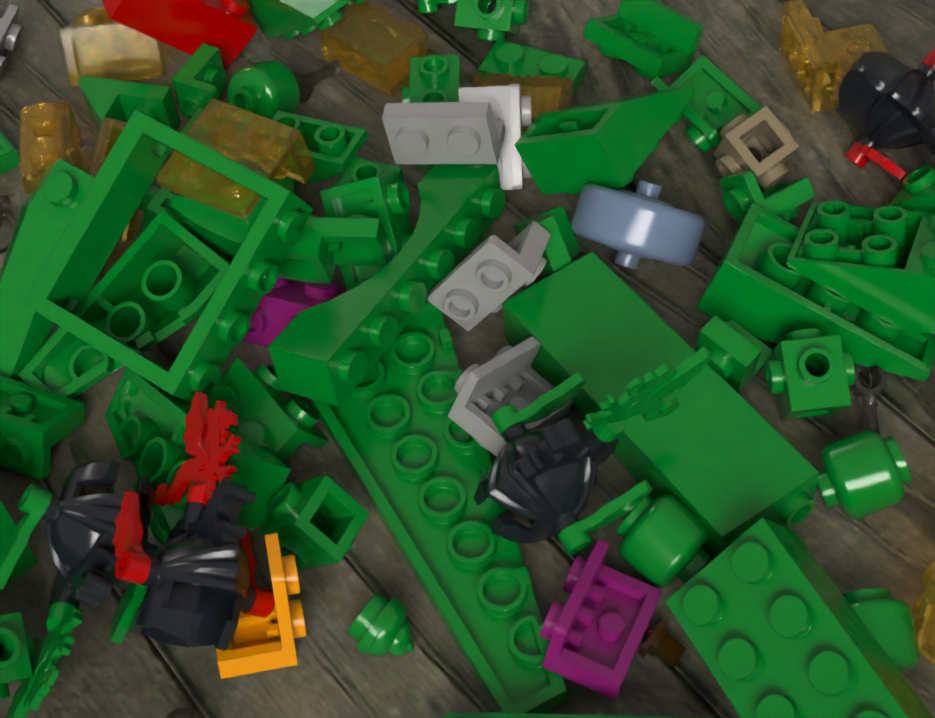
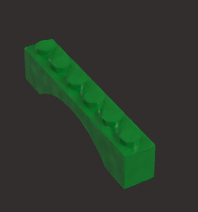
M435 164L417 184L421 201L420 216L413 234L401 251L379 272L357 287L327 302L300 311L268 346L281 391L340 406L355 386L363 381L366 373L386 349H389L394 344L397 336L412 318L421 312L428 301L430 291L459 264L469 250L476 246L478 240L490 225L501 216L505 206V193L500 186L497 166L490 164Z

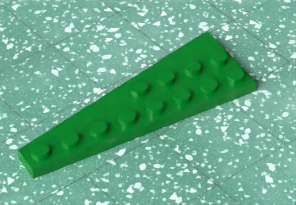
M427 301L421 312L412 318L397 336L394 344L389 349H386L366 373L363 381L355 386L339 407L310 398L307 399L318 414L322 424L497 712L545 714L567 702V689L562 676L542 668L550 641L540 637L544 623L518 544L496 534L493 535L489 527L497 514L507 513V510L489 497L478 506L473 498L478 482L493 463L489 451L480 446L476 439L448 417L458 396V393L454 391V387L463 371L460 369L450 331L446 326L442 311Z

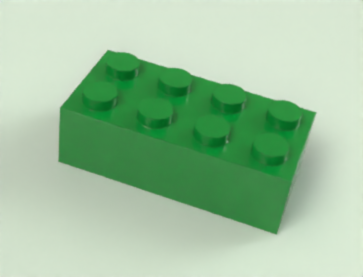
M763 517L760 518L665 601L741 718H934L799 535L791 529Z

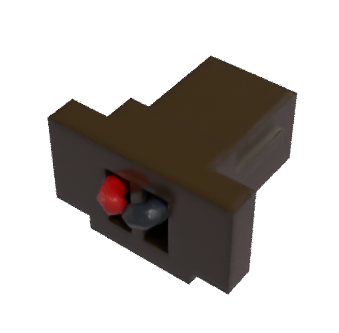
M663 619L655 630L650 629L645 634L646 641L641 646L639 655L643 658L647 653L652 657L655 655L674 668L684 655L686 648L668 635L669 632L666 630L668 622Z

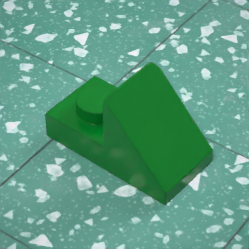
M81 75L78 80L89 114L110 150L113 148L134 110L153 118L177 131L181 123L171 88L168 86Z

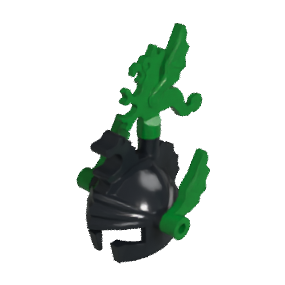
M707 346L702 347L675 367L666 362L658 368L630 380L625 385L627 387L626 392L617 398L613 393L607 395L606 399L598 404L601 411L585 415L586 420L583 421L586 430L582 434H579L570 418H565L545 428L527 429L524 425L548 417L552 412L563 408L567 401L578 395V390L586 382V378L581 371L576 372L555 388L539 396L531 405L520 411H517L513 404L496 410L491 415V420L506 444L496 456L494 463L478 482L473 498L478 506L489 497L512 512L535 522L530 527H527L515 521L506 512L497 514L489 526L493 535L496 534L509 541L526 544L547 540L557 532L558 538L569 556L582 552L593 543L589 535L590 532L612 524L615 520L627 515L631 509L642 503L643 498L652 490L647 480L641 481L621 496L603 505L597 512L583 520L578 518L580 512L585 508L592 489L597 482L596 467L606 461L616 450V445L619 443L617 437L626 427L627 419L641 414L645 421H653L674 412L679 407L678 401L675 399L663 403L661 398L685 386L691 378L703 371V366L712 358V354Z
M113 459L93 462L73 471L64 481L60 498L30 484L19 501L18 509L26 514L14 528L3 548L0 557V591L4 589L28 543L32 531L40 519L46 521L45 535L47 547L58 571L50 592L49 604L51 607L46 620L49 634L44 640L36 637L32 639L34 646V657L31 663L33 677L21 681L20 686L13 695L11 706L5 718H25L29 709L35 712L38 710L43 698L49 693L51 686H53L58 678L60 670L57 668L62 654L68 656L72 651L71 647L76 638L70 635L83 621L80 618L83 611L79 609L81 602L95 609L99 608L105 596L114 586L112 580L117 579L115 576V565L118 558L115 556L116 546L112 541L116 533L115 519L121 510V503L125 494L113 493L80 496L82 487L85 484L112 486L117 481L120 463ZM141 475L135 493L139 494L140 519L144 530L141 545L143 551L151 557L156 549L160 547L148 542V527L154 508V491L150 478ZM132 582L128 584L126 592L119 600L118 609L112 619L113 627L110 632L109 641L118 645L122 643L129 623L143 601L147 589L143 585Z

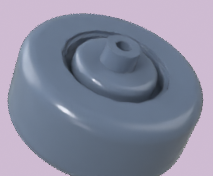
M639 180L635 193L624 189L617 191L594 183L584 185L580 191L571 221V229L580 237L617 250L614 260L615 264L637 270L640 257L682 267L693 264L706 223L701 215L675 208L671 203L658 200L662 186Z

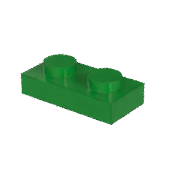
M498 39L478 68L479 83L487 86L520 84L521 95H531L532 98L567 107L586 77V62Z

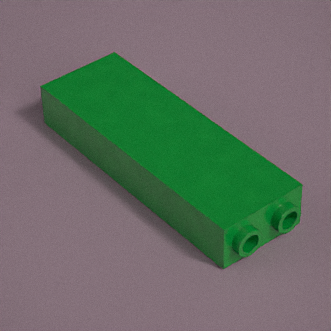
M593 251L502 303L505 339L513 347L532 336L542 343L531 364V367L540 376L556 387L576 372L581 371L586 382L578 390V395L571 399L573 404L570 407L582 422L586 420V414L601 411L598 404L604 401L607 395L613 393L616 398L623 395L627 390L625 385L630 380L650 370H654L666 362L675 367L695 353ZM708 363L703 366V371L691 378L685 386L661 398L663 403L675 399L678 401L679 407L674 412L653 421H645L641 414L629 417L626 427L617 437L619 443L612 454L638 483L643 480L648 481L652 488L649 494L654 500L663 495H672L706 525L709 531V539L702 549L712 556L710 558L711 561L760 518L763 517L781 526L793 527L802 522L815 506L814 497L819 472Z

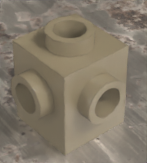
M766 105L749 118L742 114L727 124L720 131V135L723 138L713 155L717 158L716 167L722 177L728 174L752 171L758 185L763 190H766L789 173L785 165L799 146L794 141L786 125L777 119Z

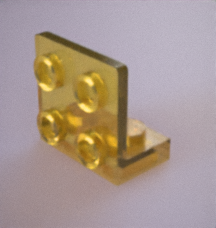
M795 0L783 4L779 50L811 113L839 107L838 94L841 82L852 64L864 53L876 51L890 54L873 24L868 23L823 32L820 20L817 17H812L804 0Z
M105 7L86 9L84 14L73 16V23L60 29L70 86L79 85L78 80L81 75L123 81L158 78L166 75L161 41L109 19Z
M213 98L186 134L187 137L271 181L274 178L284 179L286 176L306 184L316 169L300 130ZM173 152L156 177L160 186L241 219L247 218L261 199V197L176 152Z

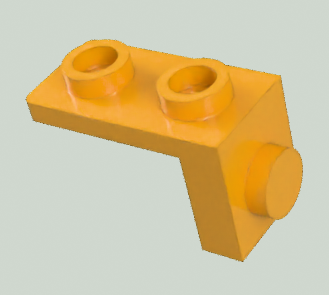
M278 533L264 535L275 600L274 608L266 618L240 611L232 648L226 651L216 648L221 679L298 665L294 639L306 637L301 599L288 601V595L300 593L295 555L281 556Z

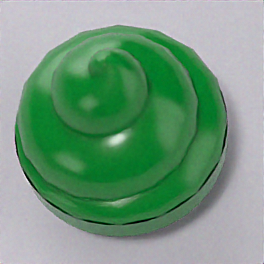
M378 592L372 597L346 632L358 642L355 648L364 655L370 654L374 657H381L390 653L393 656H402L413 652L414 644L410 639L411 625L405 619V605L395 597L389 601Z

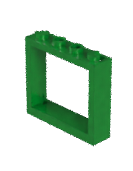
M134 110L22 304L169 394L191 403L195 392L207 395L213 383H219L222 367L235 345L239 344L248 333L250 319L263 296L269 293L275 286L279 276V268L291 247L303 237L301 230L312 213L313 208L290 190L153 118ZM172 150L265 199L266 203L173 365L168 370L76 313Z

